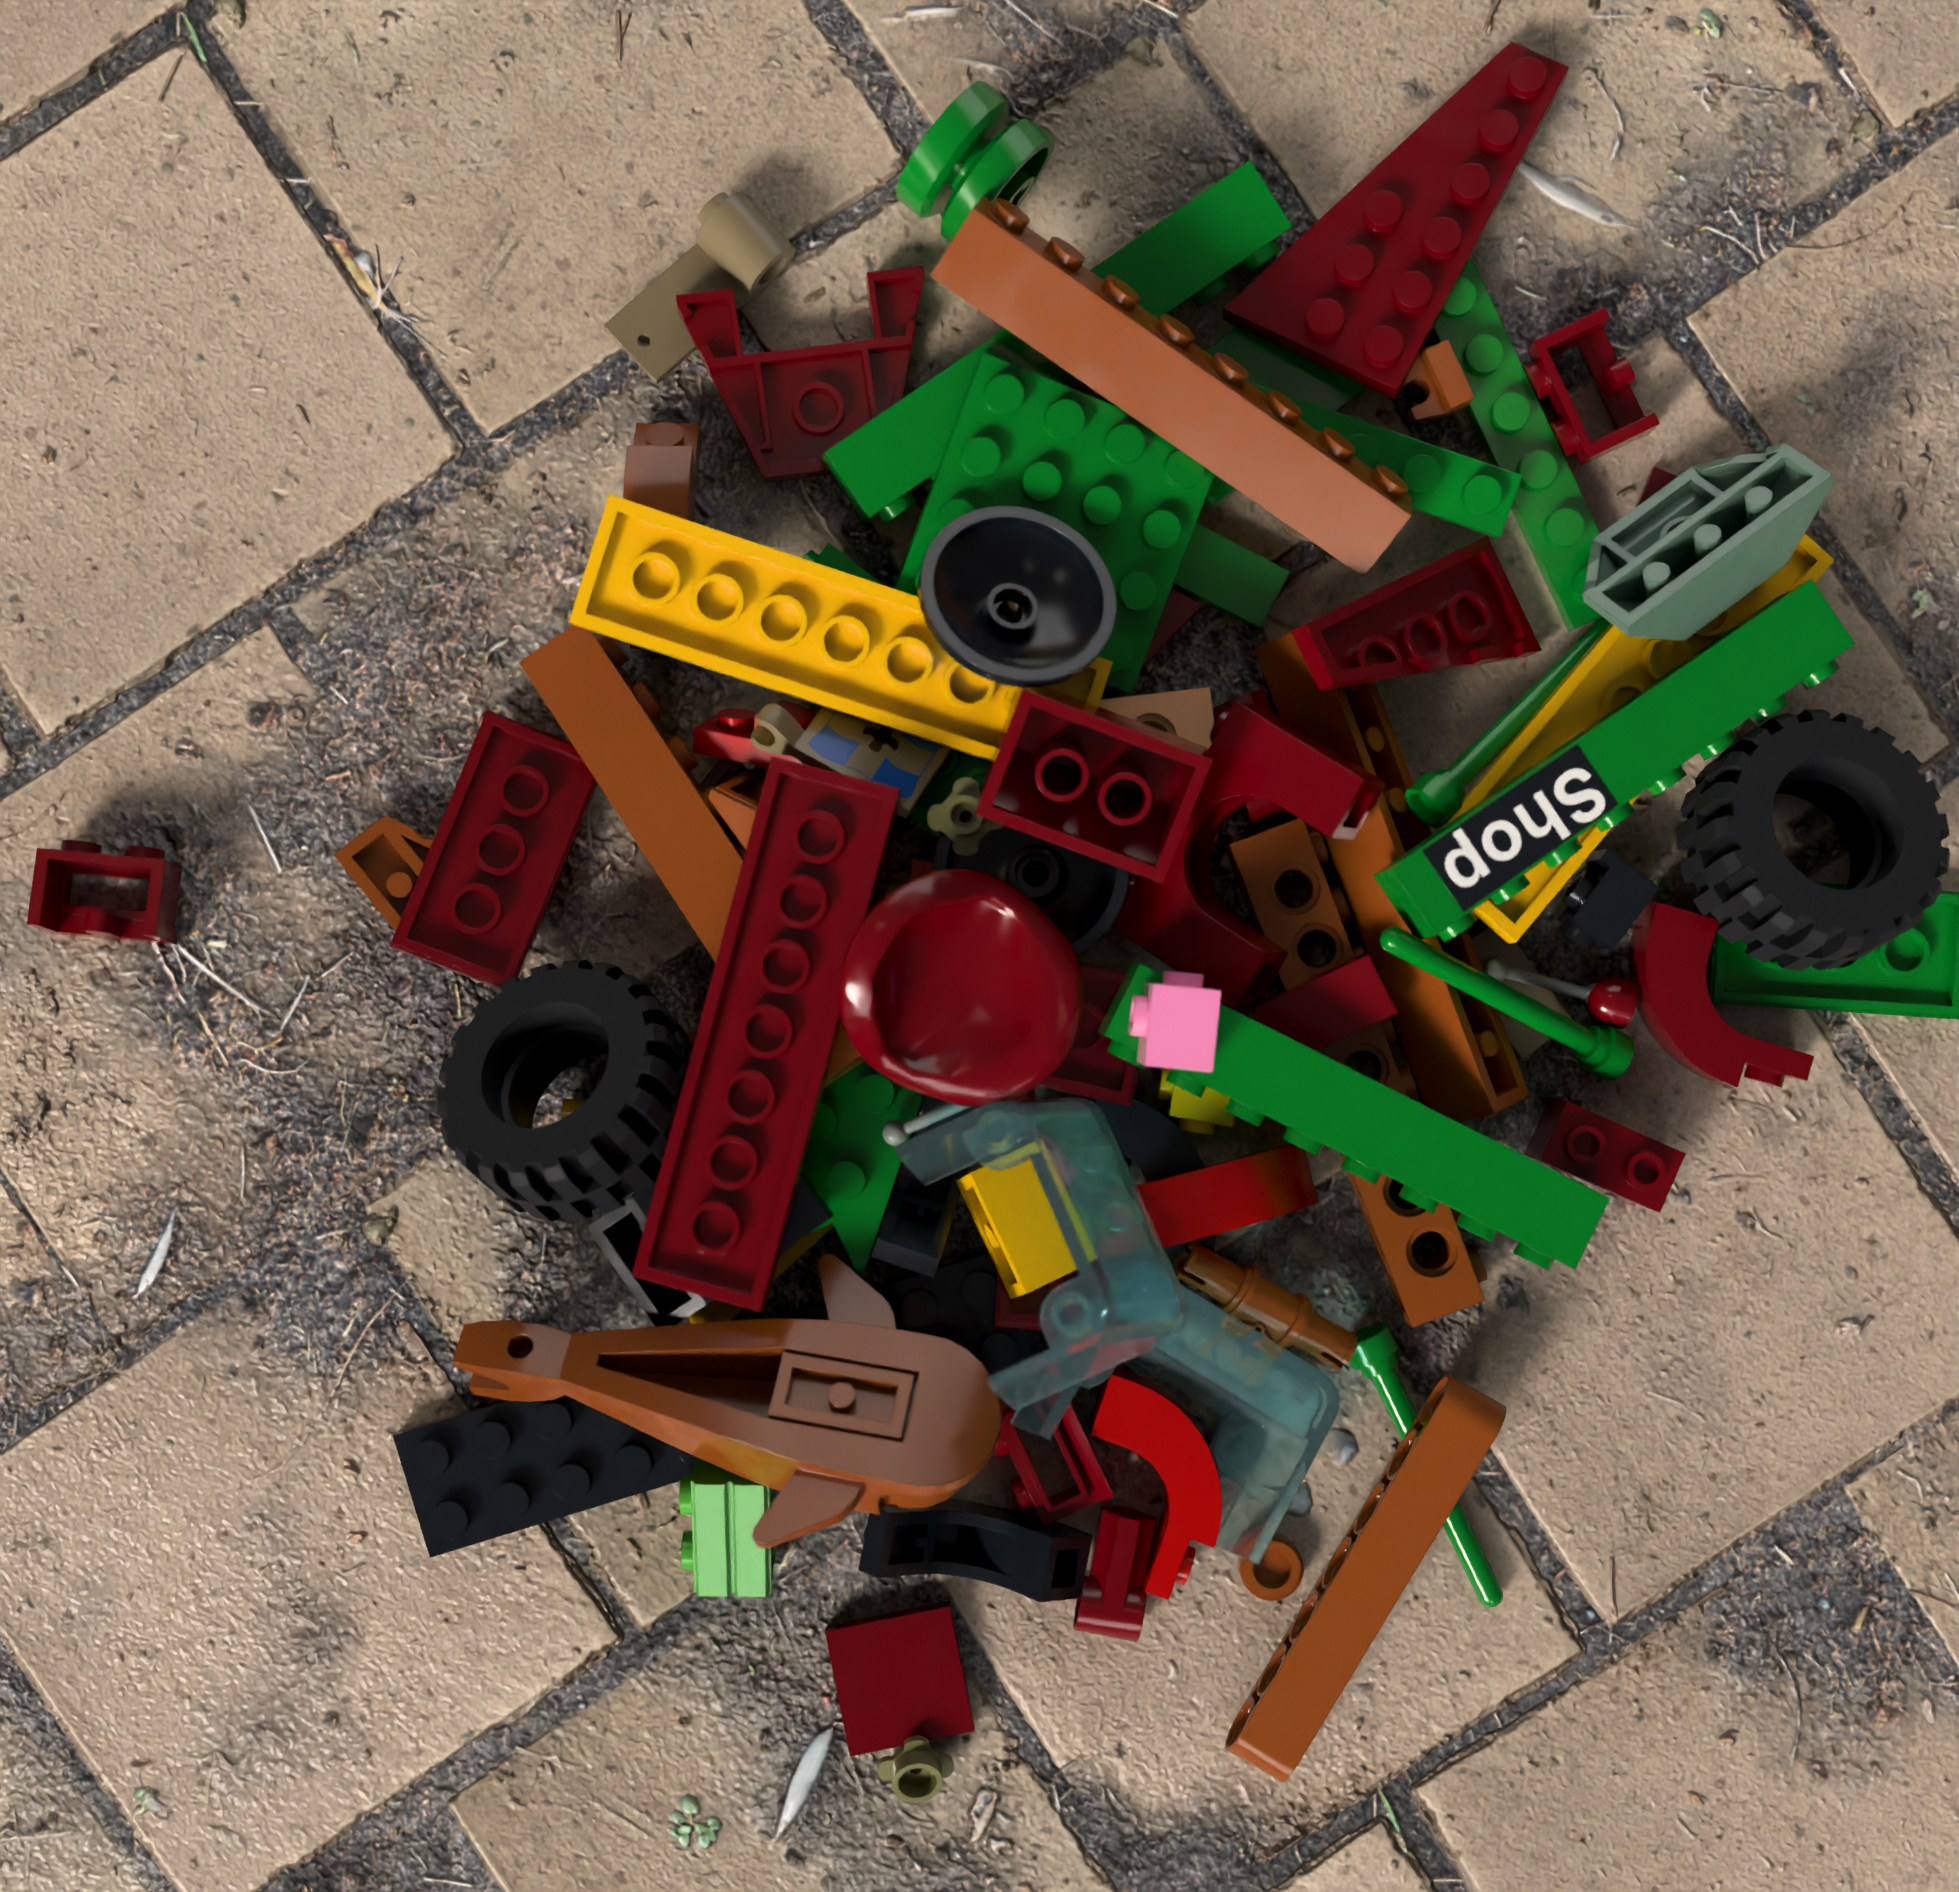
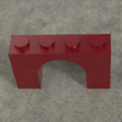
M1235 701L1232 708L1225 710L1212 727L1210 733L1212 744L1208 752L1213 762L1164 883L1161 884L1140 875L1131 879L1123 909L1112 928L1177 972L1204 975L1203 988L1220 990V1001L1232 1009L1253 1008L1262 1001L1289 952L1231 914L1218 898L1210 875V853L1214 838L1221 825L1234 811L1245 804L1267 799L1330 838L1354 840L1387 783L1259 705Z

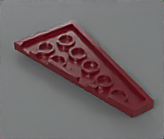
M1511 41L1223 308L1222 320L1396 400L1565 82L1569 67Z

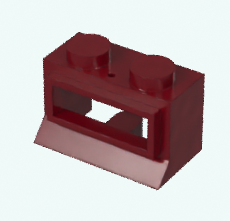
M1605 307L1533 341L1527 351L1531 361L1523 365V369L1537 399L1540 400L1548 396L1558 416V419L1550 422V427L1563 455L1568 457L1575 453L1581 466L1632 441L1648 436L1660 424L1655 412L1644 416L1632 391L1631 385L1635 381L1632 366L1626 357L1617 359L1603 329L1610 320ZM1575 347L1578 348L1616 431L1593 442L1590 441L1552 358Z
M62 840L60 850L37 848L27 925L52 934L178 945L175 919L182 867L164 859V850L144 846H125L124 856L101 854L102 845L78 840ZM73 875L149 882L146 911L71 905L69 903Z
M1058 1368L998 1396L1001 1410V1427L995 1452L999 1458L1009 1453L1020 1476L1010 1480L1026 1516L1037 1511L1043 1526H1046L1095 1502L1115 1498L1111 1481L1107 1472L1103 1471L1087 1430L1081 1418H1078L1064 1388V1382ZM1038 1406L1041 1407L1077 1485L1051 1497H1048L1012 1421L1013 1418Z

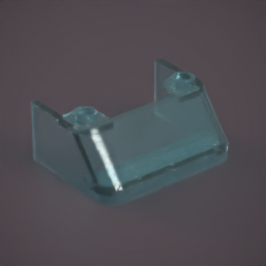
M1080 1097L992 1102L895 1146L899 1159L924 1186L930 1185L977 1162L992 1170H1006L1031 1159L1080 1276L1056 1287L1044 1300L1040 1313V1322L1050 1350L987 1378L992 1391L1015 1411L1176 1338L1185 1328L1189 1316V1305L1185 1293L1112 1128L1102 1110L1094 1102Z
M1130 1269L1118 1276L1061 1331L1011 1419L1010 1424L1020 1430L1050 1440L1079 1386L1093 1387L1106 1381L1115 1370L1122 1355L1224 1416L1212 1438L1211 1454L1217 1470L1224 1477L1241 1486L1220 1525L1215 1546L1259 1565L1338 1414L1340 1404L1338 1389L1333 1380L1324 1372L1167 1275L1152 1269Z

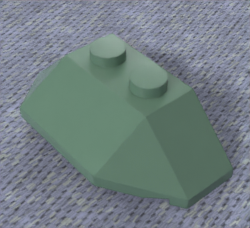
M1787 443L1767 447L1766 453L1740 454L1691 466L1592 539L1586 582H1584L1582 593L1584 602L1628 637L1686 641L1786 566L1832 488L1834 475Z

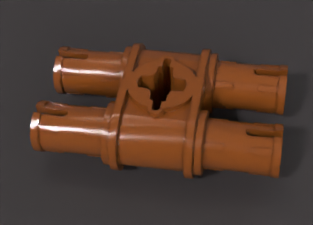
M1197 1240L1190 1241L1188 1247L1185 1246L1175 1262L1173 1275L1207 1293L1214 1300L1203 1303L1179 1290L1178 1287L1167 1282L1161 1276H1158L1154 1279V1283H1150L1138 1309L1139 1313L1148 1316L1158 1323L1160 1322L1184 1337L1185 1345L1188 1346V1350L1193 1354L1201 1352L1234 1371L1236 1378L1241 1382H1254L1257 1380L1278 1391L1298 1406L1305 1405L1306 1399L1310 1400L1320 1383L1321 1371L1288 1354L1282 1348L1293 1345L1314 1356L1334 1371H1340L1343 1364L1347 1365L1358 1344V1336L1332 1323L1315 1312L1312 1303L1309 1302V1298L1306 1295L1289 1292L1262 1276L1260 1269L1253 1264H1243L1239 1267L1217 1255Z

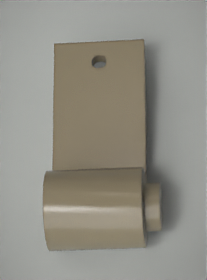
M721 192L708 201L698 215V221L702 225L698 230L697 244L604 324V330L656 384L696 350L678 313L676 295L733 288L738 313L785 270L795 255V247L743 192H736L730 196L725 192Z

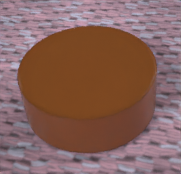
M1275 1532L1257 1534L1244 1544L1239 1554L1238 1569L1246 1588L1258 1598L1269 1601L1284 1599L1291 1595L1302 1581L1304 1573L1302 1557L1295 1544L1282 1534Z

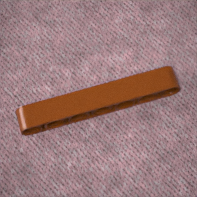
M1450 1374L1444 1375L1439 1380L1238 1712L1225 1742L1227 1751L1281 1782L1286 1781L1291 1776L1496 1439L1505 1420L1506 1406Z

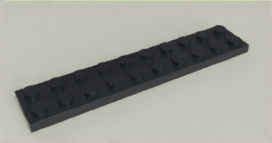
M988 1251L939 1265L934 1278L916 1272L871 1286L889 1303L894 1313L896 1329L941 1337L964 1347L983 1364L994 1385L1039 1371L1027 1329L993 1327L996 1267ZM825 1301L766 1319L828 1320ZM567 1395L549 1401L521 1402L499 1400L410 1427L393 1435L430 1558L679 1482L682 1475H692L696 1457Z

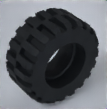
M1805 709L1797 716L1791 713H1784L1772 717L1760 727H1754L1706 765L1695 778L1696 787L1686 793L1680 811L1682 817L1688 820L1677 827V847L1679 850H1686L1688 856L1686 860L1679 864L1684 882L1686 884L1694 882L1699 896L1693 899L1703 916L1711 912L1721 924L1716 931L1730 944L1737 940L1746 943L1745 953L1763 963L1778 956V965L1783 969L1802 971L1812 966L1821 971L1837 968L1850 960L1855 961L1915 926L1923 919V910L1934 905L1942 890V882L1937 878L1948 871L1950 851L1949 848L1941 847V840L1950 836L1946 813L1938 814L1935 802L1941 799L1933 780L1924 781L1916 769L1922 764L1910 750L1904 753L1900 752L1892 745L1896 738L1878 726L1871 731L1862 728L1864 720L1841 712L1830 720V712L1823 709ZM1775 794L1793 795L1813 803L1823 810L1839 828L1847 845L1850 859V874L1845 890L1825 887L1812 881L1797 870L1785 856L1773 827L1772 808Z
M588 960L563 961V966L559 969L553 963L530 969L531 976L523 980L519 977H513L501 984L499 987L502 992L491 1001L485 998L482 999L472 1010V1013L475 1015L473 1020L466 1028L460 1025L451 1040V1046L454 1048L451 1057L443 1058L438 1079L445 1085V1088L437 1089L436 1095L437 1115L442 1118L440 1131L446 1145L455 1152V1158L508 1206L519 1213L528 1212L535 1219L550 1222L560 1220L561 1215L568 1222L593 1218V1210L598 1208L604 1214L610 1213L625 1206L624 1198L635 1191L639 1195H643L656 1184L652 1178L661 1168L693 1046L688 1042L689 1036L648 987L632 974H625L620 967L605 962H598L593 966ZM609 1054L604 1075L593 1094L584 1104L567 1117L555 1123L532 1128L534 1113L541 1096L561 1072L585 1058Z

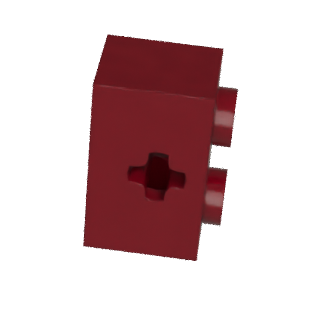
M1549 1097L1524 1155L1635 1204L1660 1213L1686 1153L1568 1101Z

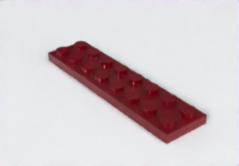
M771 756L632 1277L758 1312L765 1310L842 1022L839 1009V981L847 948L858 927L872 910L903 793L900 788Z

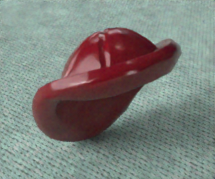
M968 869L928 872L902 884L872 908L851 940L846 951L839 981V1009L843 1025L852 1044L870 1066L906 1089L966 1107L1000 1105L1026 1094L1043 1082L1061 1065L1069 1053L1079 1026L1083 1006V981L1080 965L1070 942L1060 929L1028 896L1017 888L987 873Z

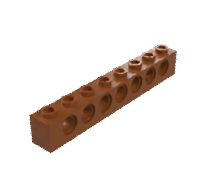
M1298 818L1224 846L1254 929L1289 952L1274 978L1279 993L1365 953L1360 945L1352 948L1343 924L1351 921L1350 911L1339 886L1329 888L1321 864L1328 862L1329 859L1325 844L1317 829L1314 827L1307 829L1304 821ZM1285 871L1299 874L1306 883V897L1295 908L1284 906L1275 894V883L1278 877ZM1311 930L1321 933L1329 944L1327 959L1323 964L1315 968L1305 965L1298 955V943L1301 937ZM1390 1017L1317 1050V1052L1343 1065L1349 1055L1356 1051L1364 1050L1370 1055L1374 1064L1371 1079L1415 1101H1419V1094L1406 1065L1396 1066L1388 1045L1397 1040ZM1340 1153L1342 1161L1344 1160L1346 1155ZM1346 1171L1399 1312L1405 1322L1414 1328L1485 1301L1479 1283L1487 1280V1273L1474 1244L1465 1246L1456 1225L1461 1215L1460 1212L1440 1202L1434 1214L1411 1202L1400 1205L1394 1204L1389 1195V1185L1392 1178L1381 1174L1375 1185ZM1424 1232H1437L1441 1240V1249L1438 1256L1429 1263H1416L1412 1256V1245L1415 1239Z

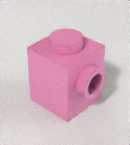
M1164 971L1162 983L1145 982L1144 995H1133L1129 1015V1035L1139 1036L1136 1062L1144 1066L1213 1073L1221 991L1203 988L1204 975Z

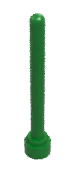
M1602 616L1446 770L1437 769L1434 773L1426 772L1406 790V803L1422 822L1435 829H1439L1448 823L1462 807L1461 800L1466 795L1464 788L1507 747L1610 622Z
M1391 926L1384 929L1381 933L1380 944L1384 950L1573 1049L1580 1066L1587 1072L1605 1081H1611L1621 1076L1630 1065L1634 1054L1633 1040L1629 1035L1616 1028L1604 1024L1585 1027L1399 927Z
M1386 1322L1376 1323L1354 1333L1358 1336V1344L1349 1362L1353 1369L1361 1370L1363 1377H1371L1401 1440H1403L1417 1417V1413L1394 1368L1398 1363L1395 1355L1399 1348ZM1458 1500L1443 1527L1479 1601L1486 1607H1496L1502 1602L1503 1591Z

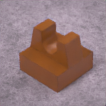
M1448 339L1425 349L1418 356L1401 388L1403 389L1412 384L1418 385L1425 393V402L1415 405L1407 412L1411 425L1437 419L1441 422L1463 412L1475 398Z

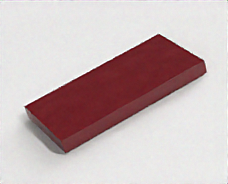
M490 710L486 711L390 946L393 949L500 989L499 986L509 979L521 977L598 785L570 741Z

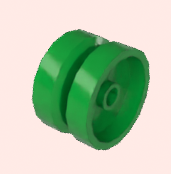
M977 81L966 88L945 109L914 150L901 173L896 187V198L920 218H929L943 211L941 235L949 242H952L969 213L982 196H985L993 203L996 198H1002L1019 207L1046 167L1055 146V139L1031 119L1023 118L1007 126L1010 102L985 81Z

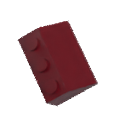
M1046 686L1018 687L998 738L975 814L1163 884L1213 759L1205 746Z

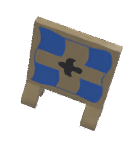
M774 703L767 704L757 715L756 722L758 725L751 734L752 744L763 752L789 755L812 767L900 788L903 793L897 814L904 818L908 817L952 750L951 748L826 707L820 709L807 729L804 730L787 710Z

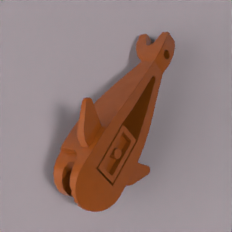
M832 1254L820 1257L817 1265L828 1320H734L569 1333L547 1325L515 1320L480 1321L463 1326L452 1360L457 1368L473 1373L469 1388L474 1395L521 1402L549 1401L567 1395L693 1456L748 1480L780 1491L753 1528L752 1539L759 1548H770L843 1521L854 1510L881 1515L884 1505L911 1509L926 1508L946 1501L985 1467L990 1456L995 1451L1000 1435V1403L994 1382L983 1364L967 1349L951 1340L896 1329L894 1313L886 1299L838 1257Z

